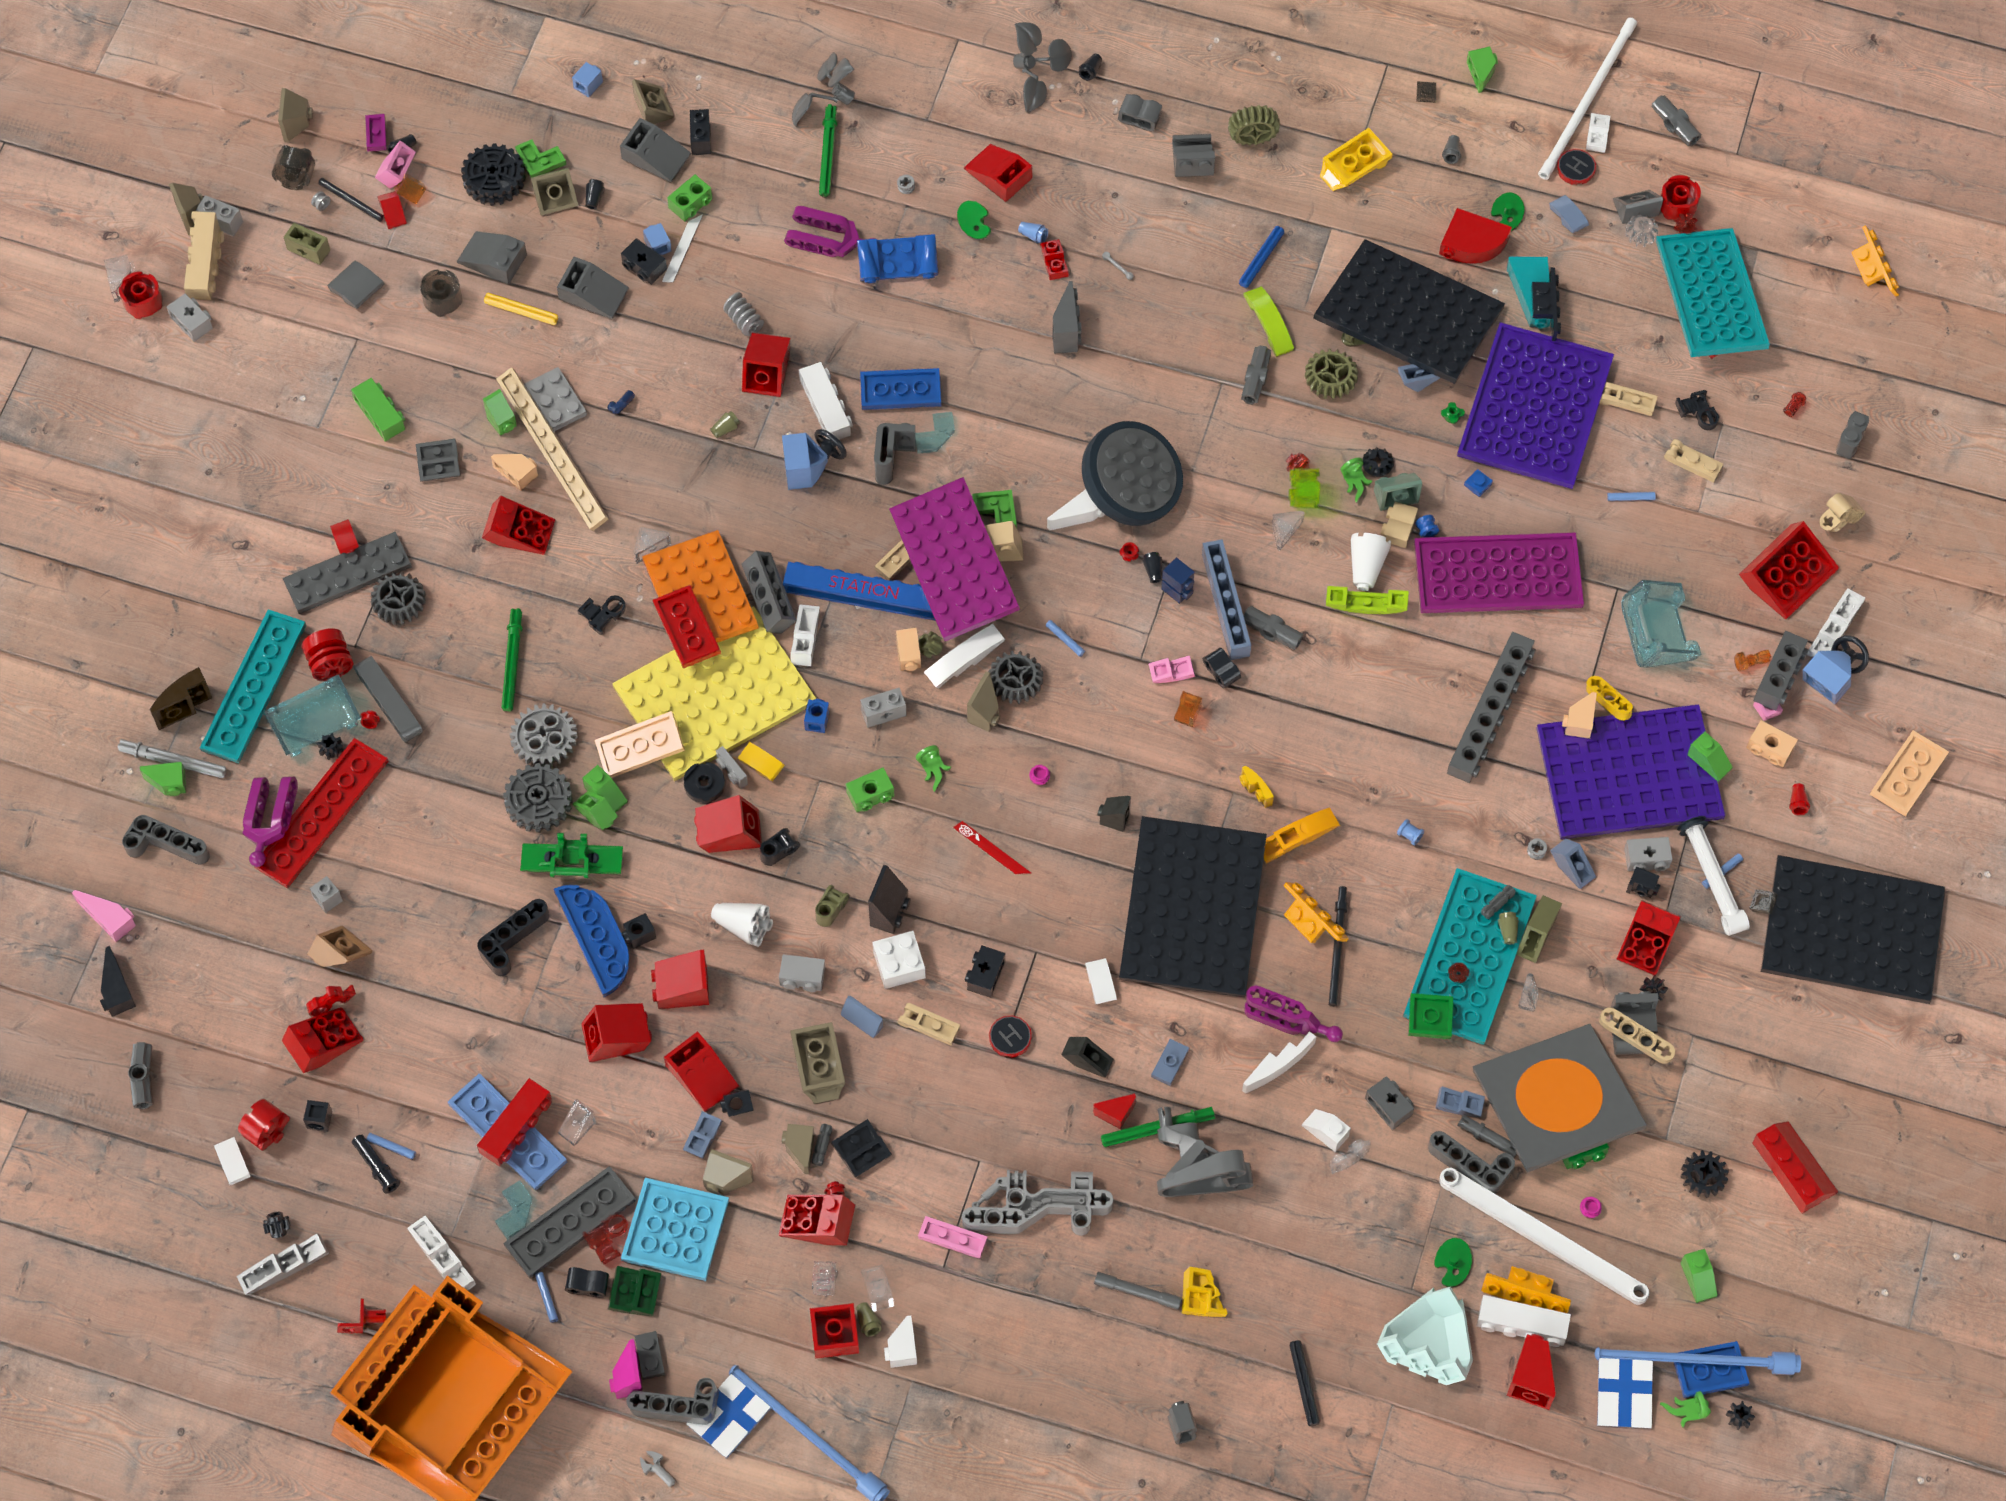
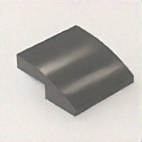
M353 261L327 286L330 291L341 296L345 303L358 309L385 283L367 267L357 261Z
M456 439L416 444L420 482L460 476Z

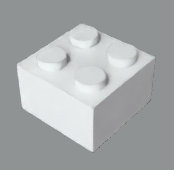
M914 931L872 942L873 953L884 989L926 978L925 966Z

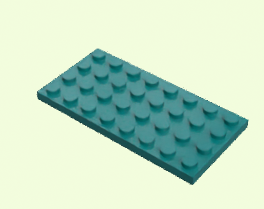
M1733 228L1656 236L1657 248L1690 357L1769 349L1770 343Z
M1457 868L1411 993L1453 996L1452 1034L1484 1045L1537 895L1514 888L1516 891L1515 895L1508 899V902L1497 912H1494L1490 919H1486L1481 914L1482 908L1488 905L1507 885ZM1515 912L1516 917L1519 918L1517 943L1504 944L1498 919H1500L1499 914ZM1410 997L1403 1017L1409 1019Z

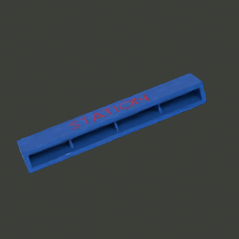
M788 562L783 580L786 593L936 621L920 584L910 585L898 580L889 581L881 577H867L860 573H846L839 569L830 570L822 566H808L801 562Z

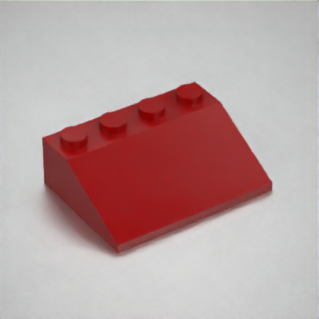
M1801 521L1787 527L1739 573V576L1753 593L1784 619H1787L1839 569V566L1807 524Z

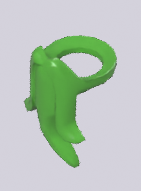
M1360 457L1347 461L1340 469L1349 486L1347 493L1352 492L1353 486L1357 489L1356 503L1363 493V484L1370 485L1372 483V480L1365 478L1361 470L1364 463Z
M932 745L917 753L916 760L927 773L925 781L931 779V772L935 775L936 778L933 785V791L935 792L942 779L940 767L944 771H948L951 769V766L943 764L938 746Z
M1701 1391L1696 1392L1694 1398L1684 1401L1675 1397V1404L1681 1406V1408L1675 1409L1666 1403H1660L1670 1414L1685 1416L1681 1421L1682 1428L1686 1422L1706 1418L1711 1413V1410L1708 1408L1709 1402L1704 1399Z

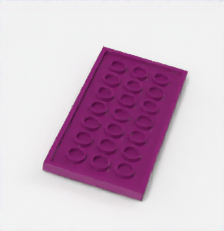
M964 477L889 508L945 642L1020 610Z
M1576 533L1414 539L1421 613L1583 608L1584 606Z

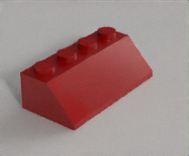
M1789 1121L1773 1124L1756 1134L1752 1144L1802 1214L1838 1193V1190Z

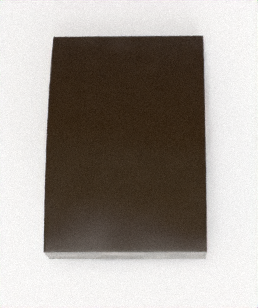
M198 667L177 679L155 700L150 708V712L158 730L197 714L194 707L212 699L200 668Z

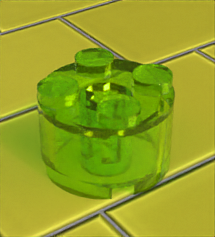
M1294 468V470H1289V481L1292 489L1288 490L1290 507L1318 509L1320 482L1317 480V476H1320L1319 468Z

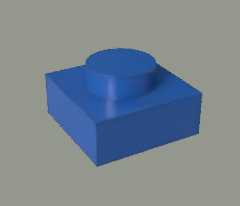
M1477 469L1464 482V486L1480 497L1492 485L1493 480Z

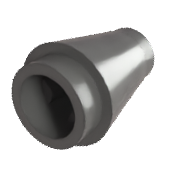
M1456 135L1449 136L1442 152V157L1446 163L1455 164L1461 158L1460 138Z

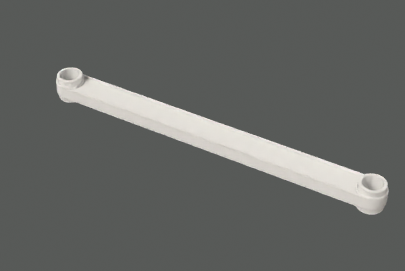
M1446 1168L1441 1172L1439 1182L1444 1189L1590 1276L1633 1304L1640 1305L1647 1301L1649 1289L1645 1284L1455 1169ZM1452 1176L1455 1181L1448 1182L1444 1177ZM1634 1291H1641L1644 1297H1637Z

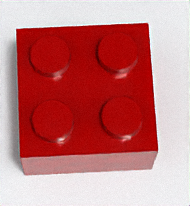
M854 1303L810 1308L815 1359L859 1354Z

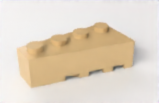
M1013 521L984 525L999 561L1023 560L1022 538Z

